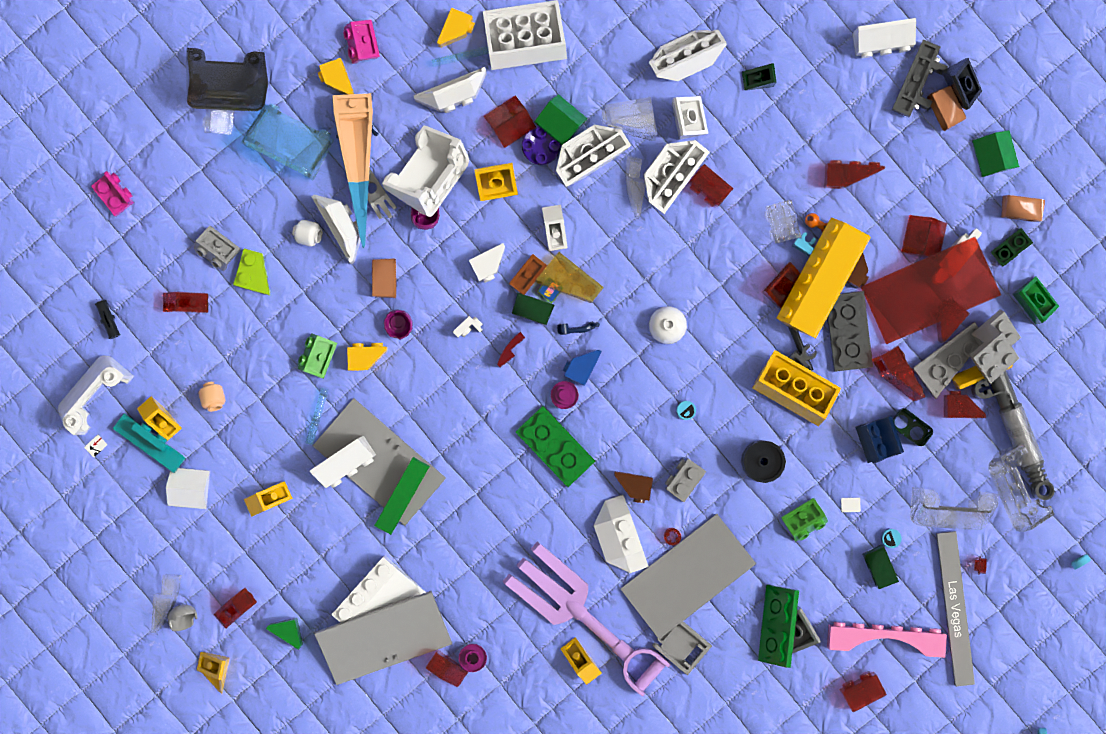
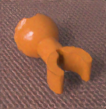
M809 213L805 217V224L808 227H818L823 233L824 226L828 223L822 222L815 213Z

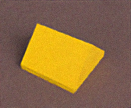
M513 163L474 169L480 201L518 195Z

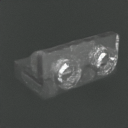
M215 93L208 95L204 104L205 109H207L206 117L203 118L205 133L232 135L236 97Z

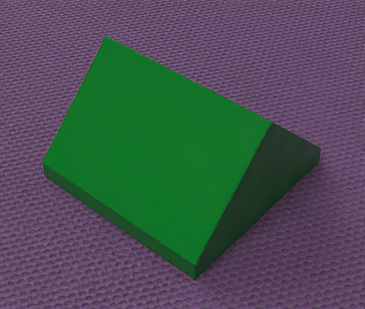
M558 94L548 102L534 123L559 144L563 145L571 139L588 118Z
M1010 130L996 132L972 140L982 177L1020 167Z
M1037 276L1012 294L1035 324L1045 322L1059 307Z

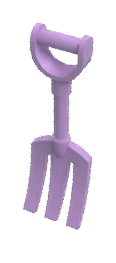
M537 541L531 548L532 552L559 575L574 592L572 594L525 558H522L517 564L518 568L544 590L560 608L558 610L511 574H508L502 582L553 625L564 623L573 617L576 620H580L612 648V652L624 661L623 673L625 680L630 687L643 697L646 694L644 690L665 666L669 668L671 664L651 648L642 647L633 650L622 639L619 640L593 617L584 606L588 595V584ZM641 653L651 654L656 657L655 661L634 683L627 672L630 660Z

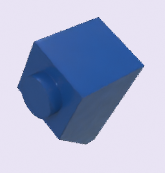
M596 350L575 357L571 362L567 360L563 369L566 372L564 376L585 386L602 351Z

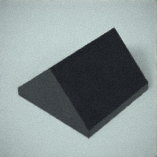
M965 58L941 72L947 86L952 87L961 107L968 110L981 94L982 88L969 58Z

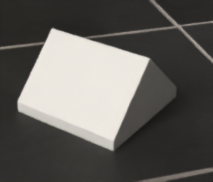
M701 96L673 98L672 107L679 140L708 134Z
M178 468L175 473L170 471L166 485L168 506L207 509L210 471Z

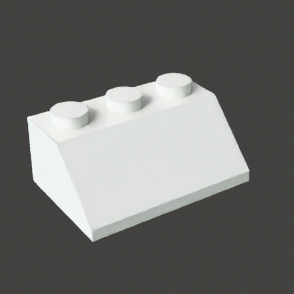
M916 18L857 27L852 34L855 55L861 56V58H869L875 53H880L883 56L892 54V51L899 50V53L911 51L910 48L916 45Z
M362 436L311 469L310 472L325 488L329 486L334 488L342 483L341 478L347 475L349 478L357 473L358 470L356 468L360 465L366 467L374 461L372 457L376 454L365 437Z

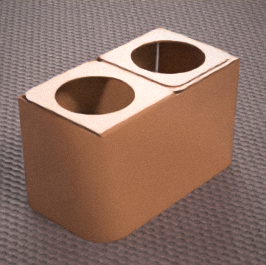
M951 86L935 91L927 96V99L933 101L931 108L943 131L966 119V115Z
M1014 195L1002 196L1001 218L1041 222L1045 200Z
M396 259L372 260V296L396 298Z

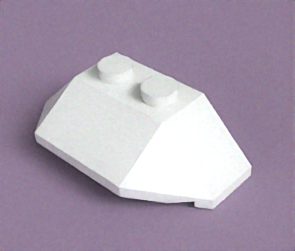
M694 30L660 46L653 59L649 61V64L658 78L680 81L712 66L727 43L719 30Z
M485 67L415 94L413 95L417 103L438 112L444 111L445 113L454 111L455 107L461 104L467 106L473 103V99H476L487 74Z
M593 125L562 145L556 172L564 185L568 187L618 157L631 147V144L621 129Z
M696 140L666 144L643 175L648 202L665 214L710 151Z
M312 195L313 201L350 264H353L361 240L357 222H353L350 217L353 214L347 204L343 205L341 201Z
M624 495L605 500L594 523V528L606 562L629 573L649 567Z

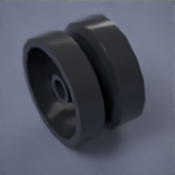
M754 441L742 453V469L754 481L762 483L772 482L779 478L785 469L786 459L784 452L777 444L771 441ZM762 458L767 459V463H764V465L760 463Z

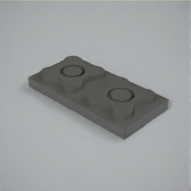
M864 291L840 294L828 315L834 372L873 367Z

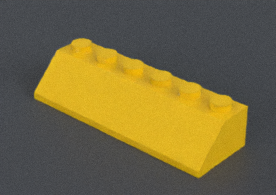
M831 217L776 319L786 326L816 339L871 237L851 225Z

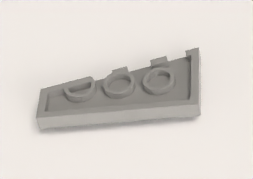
M975 322L912 368L935 399H937L942 390L964 366L970 357L969 355L979 347L971 335L979 328Z

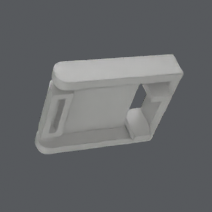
M684 621L660 640L657 638L662 643L661 646L655 642L652 644L655 649L686 675H689L712 647L708 641ZM698 646L702 651L689 664L685 659Z

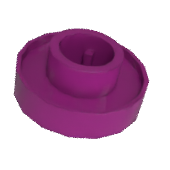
M558 382L551 390L552 402L560 409L571 408L578 401V389L571 382Z
M468 644L459 653L460 666L468 672L480 671L487 662L486 652L478 644Z

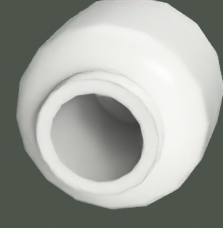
M301 220L293 227L292 234L298 244L312 247L321 241L323 231L318 223Z

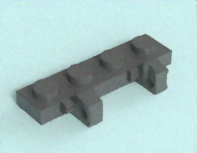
M924 39L922 40L892 111L909 118L913 109L918 110L921 107L929 110L933 101L922 97L923 92H921L929 74L932 75L933 71L943 75L941 71L948 68V66L939 63L940 58L937 55L941 48L940 46Z

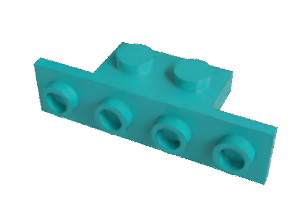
M125 413L113 427L116 432L173 473L178 470L186 457L166 444V438L160 434L155 436L150 432L152 428L145 423L140 425Z

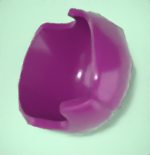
M411 208V221L418 229L428 230L437 225L440 217L439 208L431 217Z
M393 310L384 319V329L390 337L401 340L410 334L413 329V320L407 312Z

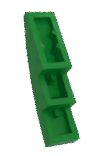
M415 457L411 459L375 523V527L390 535L393 533L429 469V465Z

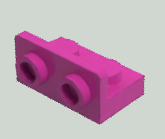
M372 19L350 22L344 27L343 34L348 43V56L352 60V64L380 57Z
M106 171L104 172L105 175L91 187L112 214L118 216L134 203L131 199L133 195L126 187L124 189L119 184L121 180L114 172L111 174Z

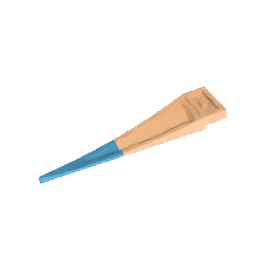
M371 93L333 95L335 126L361 245L364 249L373 115Z

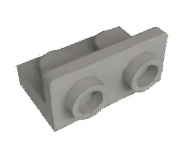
M210 225L199 236L194 245V250L200 257H205L215 268L222 271L227 269L229 262L240 251L237 245Z
M689 458L686 460L682 459L676 467L678 471L675 476L671 474L665 482L667 485L665 489L683 502L686 501L707 472Z

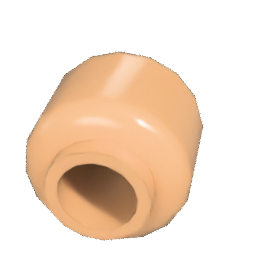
M214 382L203 384V387L198 391L202 408L207 409L209 412L220 410L226 402L222 386L214 384Z

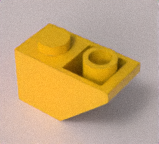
M364 343L352 344V347H347L348 371L370 370L388 351V347H383V343H371V347H364Z

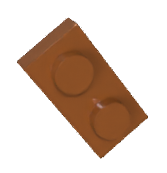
M532 254L510 281L509 285L525 295L548 266Z

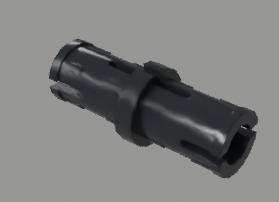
M107 300L95 303L101 317L100 322L104 325L108 338L114 339L121 334L114 321L116 318L111 314Z

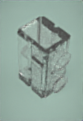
M792 200L766 206L765 219L767 222H770L771 230L769 233L775 244L801 238Z

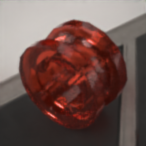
M669 528L664 532V540L669 545H677L681 540V534L676 528ZM671 531H674V534H678L674 542H671V539L669 541L667 539Z

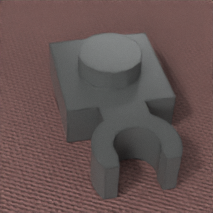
M806 344L803 347L802 353L795 350L788 358L807 368L810 364L807 360L814 359L817 351H814L812 354L807 353L806 350L810 348V344Z

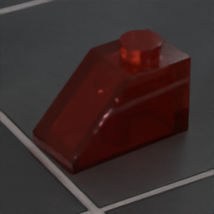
M163 293V312L208 313V293Z
M953 298L948 301L946 299L943 300L938 306L939 311L936 313L938 341L940 343H945L970 314Z
M949 391V395H944V418H986V414L967 395H961V391Z
M244 588L225 603L214 615L227 629L254 606L257 601Z
M440 650L435 652L426 666V669L456 687H459L468 674V671L464 670L460 664Z

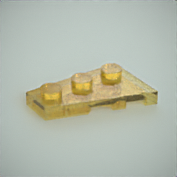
M560 252L557 253L535 280L536 283L588 303H592L604 288Z

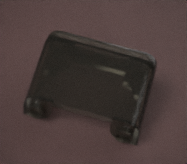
M187 48V104L196 109L261 110L265 105L268 88L265 53H247L243 63L206 61L203 50Z

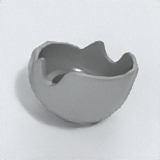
M182 604L174 607L167 617L170 629L172 631H181L194 625V617L197 619V612L191 605Z

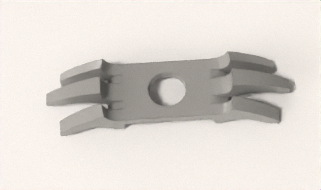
M369 167V184H376L377 190L374 193H368V201L379 219L383 217L377 208L378 204L386 215L391 218L392 215L384 200H387L394 210L397 207L386 194Z

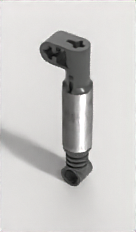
M1007 372L1002 373L991 383L994 393H992L991 389L984 390V393L979 392L981 386H989L986 379L973 384L971 393L975 398L986 399L993 396L996 397L1000 407V417L1015 451L1014 453L1017 456L1016 458L1021 469L1028 473L1029 483L1032 482L1030 486L1033 497L1039 500H1049L1052 498L1055 492L1054 486L1048 478H1045L1047 474H1044L1046 471L1042 469L1044 467V458L1036 442L1037 440H1035L1034 433L1031 431L1032 429L1022 403L1017 400ZM1042 485L1047 490L1043 496L1039 493V488Z

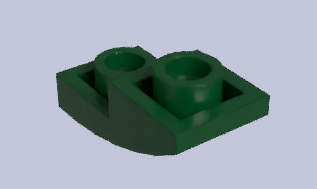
M1020 228L993 249L991 253L1003 267L1033 244V242L1024 230Z

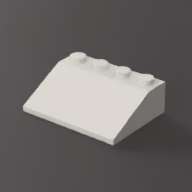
M558 0L483 11L491 70L567 59Z
M385 555L332 613V616L341 623L426 593V591Z

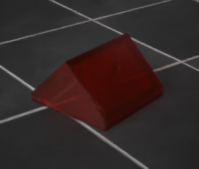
M516 95L484 115V118L504 148L536 128L526 108Z
M909 215L901 253L939 261L947 223L933 217Z
M791 262L786 263L761 292L781 309L800 272Z

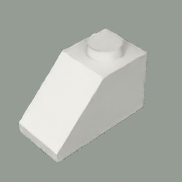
M561 205L543 207L542 212L549 251L568 248Z
M504 243L469 260L480 282L484 281V283H487L495 278L494 275L498 272L505 251Z

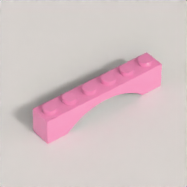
M834 622L833 625L828 624L827 648L829 650L850 651L855 646L869 640L890 638L914 646L925 656L945 658L947 634L941 632V629L938 628L922 631L920 627H910V630H903L902 626L894 625L891 626V629L884 628V625L872 624V627H864L862 623H853V626H845V622Z

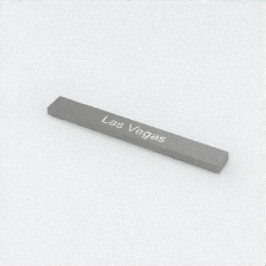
M956 531L936 533L954 685L956 687L975 685Z

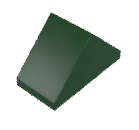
M774 63L742 71L744 90L746 91L774 87L777 83Z

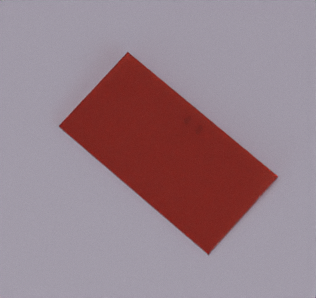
M976 237L861 286L886 344L1001 295Z

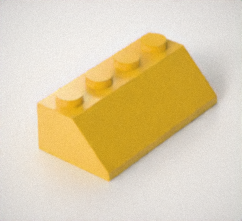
M776 350L771 354L752 389L817 426L827 418L841 390L837 385Z

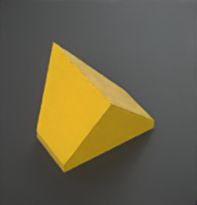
M200 652L197 671L201 672L222 694L230 657Z

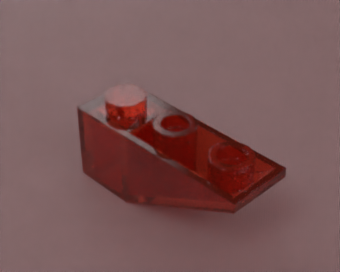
M831 160L830 163L825 165L824 188H847L883 171L885 166H880V162H869V165H861L860 161H850L849 164H842L841 160Z
M899 346L872 359L880 376L911 400L917 401L926 397L922 386L916 380L914 371L908 365L905 354Z

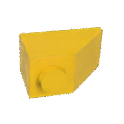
M451 8L437 41L438 47H445L466 38L468 33L471 34L475 26L473 16Z
M341 58L319 65L321 71L318 72L321 83L325 82L327 87L344 95L354 94Z
M152 396L137 408L143 420L161 436L166 438L167 441L182 429L169 412Z
M284 481L245 498L244 502L252 517L293 498Z
M576 637L560 648L576 674L586 685L601 674L593 659Z

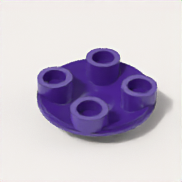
M540 127L529 131L524 136L522 151L530 162L537 165H546L554 161L558 156L560 144Z

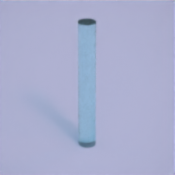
M487 46L432 59L433 67L489 54Z
M321 388L306 439L307 444L313 445L328 389Z

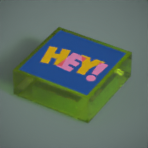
M548 277L537 292L550 303H553L564 288Z

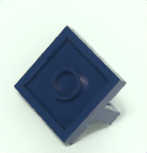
M892 416L855 427L867 463H877L904 452Z

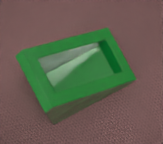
M297 618L271 623L266 628L298 650L303 645Z

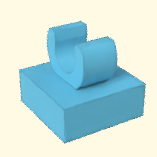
M805 232L801 235V238H797L792 246L809 256L814 250V247L811 245L815 243L816 238H813L811 242H806L805 236L807 233Z

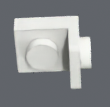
M469 316L453 333L458 338L461 335L465 337L472 330L470 328L471 325L481 332L483 331L481 328L483 324L476 317L472 319Z

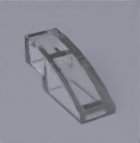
M627 156L625 170L627 196L635 218L639 219L645 192V181L643 178H639L643 159Z
M165 574L162 576V592L156 593L153 596L151 633H157L167 621L169 612L174 608L182 575Z

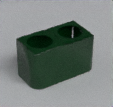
M517 292L512 314L547 325L555 305Z
M901 408L893 418V422L895 424L897 416L904 415L908 419V425L903 429L896 427V430L915 445L924 446L933 435V429L906 408ZM913 427H920L923 430V437L921 439L914 440L911 438L910 431Z
M882 544L862 554L878 589L899 582L885 547Z

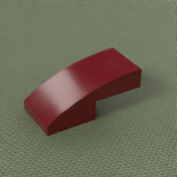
M521 332L509 342L502 352L497 364L500 368L515 357L511 349L525 339Z

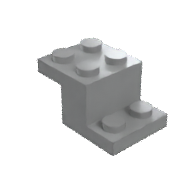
M1001 309L971 334L979 347L969 356L990 384L1020 359L1012 345L1021 337L1006 313Z

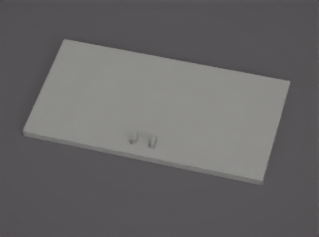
M354 398L314 443L313 447L328 459L356 439L364 436L376 454L372 457L374 461L366 467L363 465L357 467L358 472L349 478L383 508L413 457L429 465V469L399 520L405 526L446 478Z
M716 514L622 587L621 591L660 640L755 566L756 562L718 514Z
M432 591L314 632L336 685L452 645Z

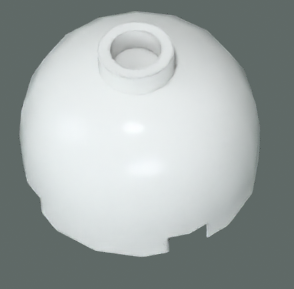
M671 306L661 307L650 318L649 331L652 337L662 344H674L681 340L686 333V318L677 308Z

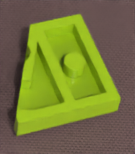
M244 248L233 285L270 295L264 255Z

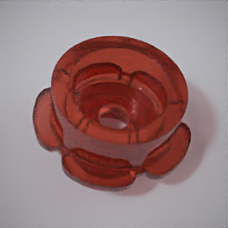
M980 556L979 560L975 559L974 571H978V575L980 573L986 574L987 559Z

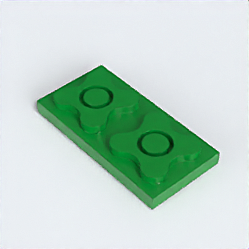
M544 406L516 431L517 435L567 487L576 481L595 462L589 453Z
M766 585L758 661L791 668L799 590Z

